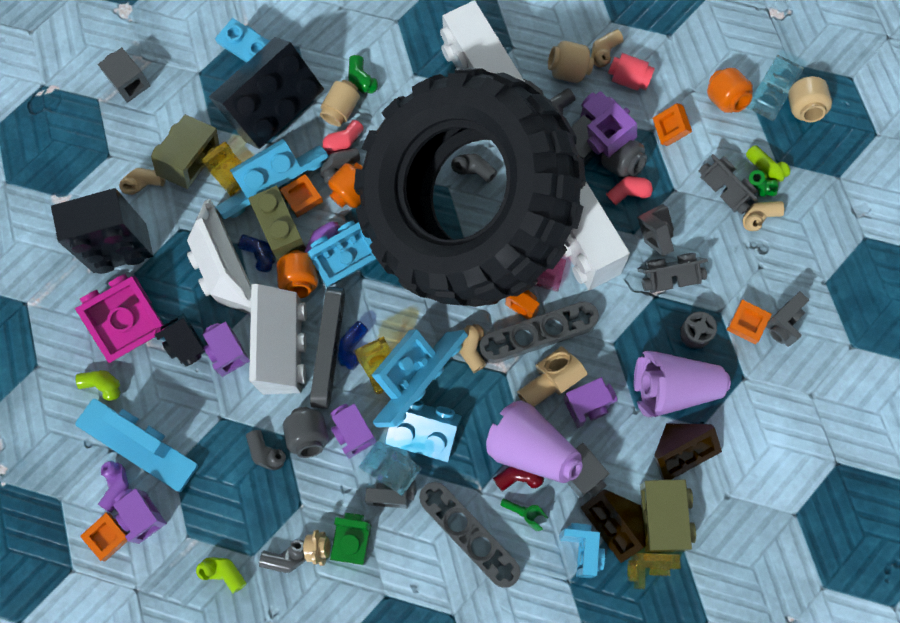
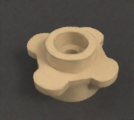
M314 530L313 534L306 535L304 539V557L307 562L324 566L326 558L330 555V540L326 537L325 532L319 533V530Z

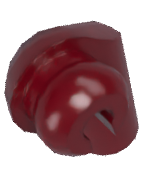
M509 466L495 476L493 481L503 492L517 481L527 482L531 488H538L543 484L544 477Z

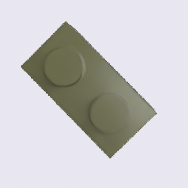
M184 114L180 121L171 127L164 141L158 144L152 152L151 159L156 175L188 189L220 147L217 128Z
M277 185L248 198L277 261L291 251H305L306 247Z
M649 480L641 483V508L647 545L645 546V552L691 550L692 543L696 542V528L694 522L689 520V509L693 507V494L691 488H687L686 480Z

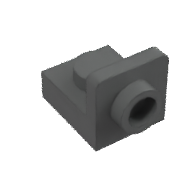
M662 204L637 217L644 242L662 256L674 251L671 241L674 228L667 206Z
M801 291L790 299L768 321L766 326L772 338L781 344H785L787 347L791 346L802 336L793 327L805 314L801 308L809 301Z
M402 471L400 490H395V485L376 483L375 488H366L365 502L368 506L408 509V500L414 501L416 480H410L409 471Z

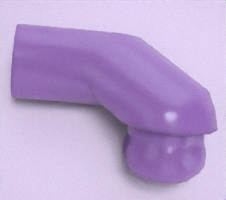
M330 221L314 230L304 253H308L312 249L310 245L319 238L327 236L330 239L339 234L338 228L341 226L338 225V222Z
M107 461L101 467V475L106 478L109 489L98 505L112 513L115 509L113 504L116 503L114 499L120 493L128 490L129 484L123 465L118 462Z

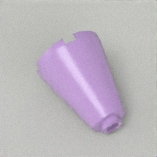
M644 351L645 357H638L636 361L634 391H641L642 401H637V405L641 413L646 417H658L721 399L730 389V376L719 365L655 351Z
M522 400L516 401L500 412L504 417L498 426L494 423L492 424L486 441L487 453L496 462L560 483H567L579 476L583 467L581 454L531 404Z

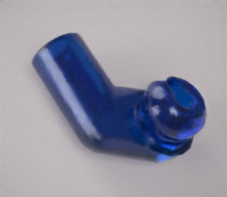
M245 234L241 235L238 248L254 254L257 260L255 267L258 271L270 272L272 264L275 263V255L269 243Z
M359 321L340 339L338 362L342 367L346 366L349 370H354L359 365L360 356L354 353L355 346L368 333L367 327Z

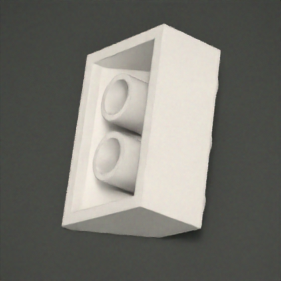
M251 284L249 381L263 395L301 393V384L306 383V366L301 364V352H306L307 348L306 334L301 333L302 322H305L307 319L306 303H302L297 292L261 284Z

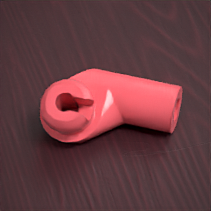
M352 120L345 130L328 134L323 139L322 148L328 155L333 152L349 149L363 132V125L357 120Z
M627 176L606 195L617 205L627 195L646 199L652 195L653 187L652 183L646 178Z

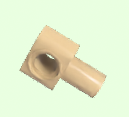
M561 346L535 365L540 375L518 390L517 394L520 400L535 407L555 392L558 395L562 394L587 376L588 373L582 363Z

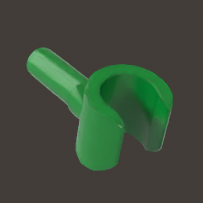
M505 498L501 501L500 505L524 517L532 529L535 531L543 530L538 523L534 522V519L540 515L548 519V516L538 505L526 508Z

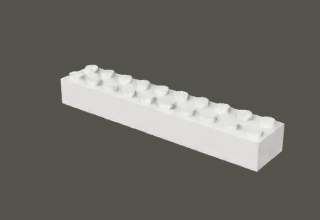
M475 0L442 15L443 29L440 30L444 45L441 46L446 60L454 63L455 70L483 68L495 74L504 72L524 81ZM586 182V185L580 190V205L584 206L579 226L578 229L573 228L564 244L567 251L563 257H569L574 265L572 270L575 278L580 284L584 283L590 291L621 275L630 252Z

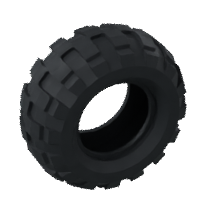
M483 68L455 70V73H449L448 77L438 74L412 86V93L410 95L395 98L381 112L385 119L377 131L369 130L361 148L367 151L363 168L356 169L354 189L361 199V207L356 209L363 235L372 241L369 246L372 250L371 252L387 273L399 278L398 281L402 287L419 297L432 299L442 304L477 307L496 304L506 297H517L535 286L538 282L537 278L545 270L554 269L567 251L564 244L573 228L578 229L584 206L580 205V190L586 185L584 159L580 158L575 146L577 144V137L567 119L552 105V101L524 81L504 72L495 74ZM492 140L500 151L506 167L507 181L503 202L494 218L482 230L469 237L453 240L441 227L434 210L433 192L437 175L445 161L462 146L475 141Z

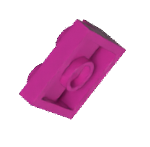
M123 274L108 283L111 287L110 289L99 294L98 290L90 292L80 298L82 304L74 308L108 363L154 338L155 330L163 325L136 276L128 278L126 274Z

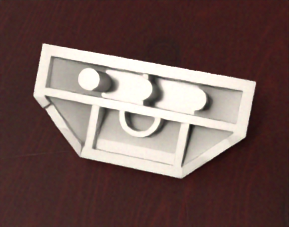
M211 199L204 201L187 239L191 249L187 256L195 270L200 269L203 278L198 279L206 296L211 295L221 305L251 314V284L217 208Z

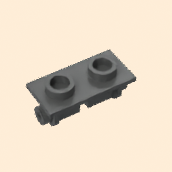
M712 154L711 157L714 163L711 166L705 163L698 170L701 174L700 178L715 192L725 185L728 189L720 197L734 213L738 211L742 215L750 208V205L747 203L750 199L755 203L758 202L757 197L754 195L758 190L746 178L740 181L733 174L736 168L724 156L719 160Z
M686 253L678 255L677 261L666 263L665 259L647 261V267L638 268V272L646 274L647 277L642 279L644 291L650 290L651 293L674 289L672 277L674 276L677 278L678 287L701 284L702 280L707 279V272L705 267H700V263L708 262V260L696 257V253Z

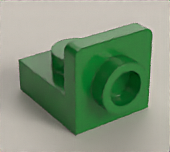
M345 513L344 518L335 517L334 525H336L330 560L365 566L372 525L364 522V515Z

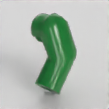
M350 56L348 81L353 83L358 88V91L373 94L378 88L377 79L363 71L364 58L362 56Z
M754 170L750 173L749 181L758 190L757 192L760 196L777 195L779 184L777 180H768V175L764 170Z

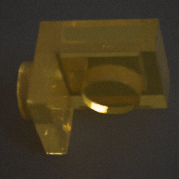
M226 142L211 148L202 159V162L208 172L231 197L241 188L230 170L242 162Z
M384 336L354 350L376 394H381L385 391L371 375L392 351Z
M636 553L633 555V560L628 561V581L633 582L634 589H645V568H649V575L670 576V569H680V555Z

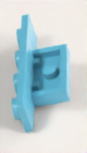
M282 139L230 170L242 191L220 203L216 208L223 219L228 217L235 218L245 211V207L251 204L248 199L249 197L276 185L278 188L288 185L305 171H314L321 167L324 163L323 161L329 158V155L319 145L300 157L295 158L286 141Z
M417 329L408 331L371 375L391 399L373 420V424L377 428L396 427L405 420L406 412L425 395V389L431 381L442 374L444 371L443 366L447 361L461 350V344L468 337L465 330L446 332L433 348Z
M92 399L75 425L175 491L182 492L197 470L198 464L164 443L162 440L165 438V435L148 425L146 430L136 425L139 418L122 408L117 413L99 400Z

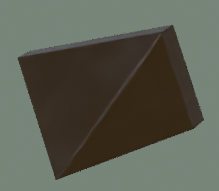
M666 423L654 457L662 480H672L721 453L722 450L715 427L712 424Z
M604 489L580 507L595 529L600 532V536L620 563L647 546L641 505Z

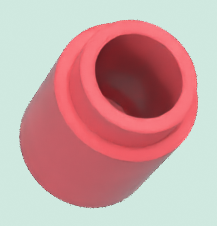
M622 53L620 58L614 56L608 74L613 75L611 81L636 91L639 88L646 91L655 68L649 66L647 61Z

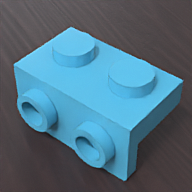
M234 18L227 23L215 38L217 44L245 62H248L271 41Z
M349 221L338 228L339 234L330 239L327 236H323L310 245L312 249L308 251V255L326 287L333 286L377 260L369 247L372 241L363 235L359 222Z
M419 400L406 412L407 416L400 425L389 427L385 444L448 462L462 416L455 414V411L448 407L439 406L434 408L424 405L423 401Z
M571 523L568 529H563L559 533L560 541L579 543L576 577L593 578L597 576L599 570L604 569L605 549L599 548L600 532L591 531L592 525Z

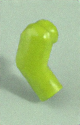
M757 145L752 146L747 151L746 157L759 170H764L770 180L775 179L778 182H782L785 177L790 175L791 170L786 162L776 163Z
M99 370L76 374L75 380L78 389L96 387L102 392V397L107 401L119 398L121 394L119 380L108 371Z
M205 558L196 567V574L200 579L224 580L232 594L247 585L234 563L228 558Z

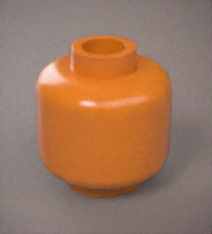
M726 68L718 70L711 76L707 88L708 98L724 113L740 112L752 100L753 84L738 69Z
M357 162L354 165L350 163L343 164L328 181V185L333 191L329 196L341 208L346 204L351 208H358L361 205L360 195L355 192L354 183L356 169H362L363 167Z
M294 250L278 260V288L297 292L299 298L309 296L317 288L318 271L308 253Z

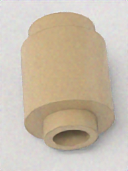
M342 80V82L335 81L321 104V118L337 127H340L343 122H347L360 99V95L357 92L358 88L347 80Z

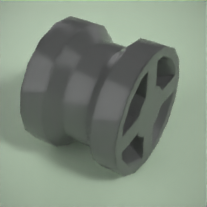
M694 312L688 316L680 328L681 340L689 348L700 349L705 347L717 332L716 321L708 313Z

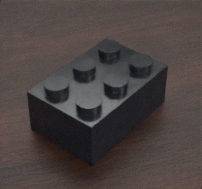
M274 37L213 92L209 98L246 143L261 149L315 99L324 88L292 43Z
M116 188L51 205L58 242L93 273H109L115 267L125 264L137 265L144 262L147 258L154 257L146 223Z

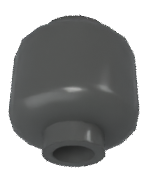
M630 140L609 158L601 152L602 166L620 178L637 176L643 170L647 161L645 147L637 140Z
M308 407L296 408L283 422L287 449L291 453L297 454L300 458H310L320 454L328 443V432L324 416L317 410Z

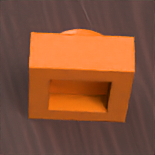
M676 103L652 118L661 145L669 146L692 132L684 106Z
M306 174L279 189L297 218L323 202L322 197Z
M527 290L517 297H506L505 305L528 320L537 315L540 303L537 302V297Z
M742 299L726 330L756 345L772 314Z
M105 513L80 536L98 559L104 562L127 542L125 537L127 532L121 528L110 513Z

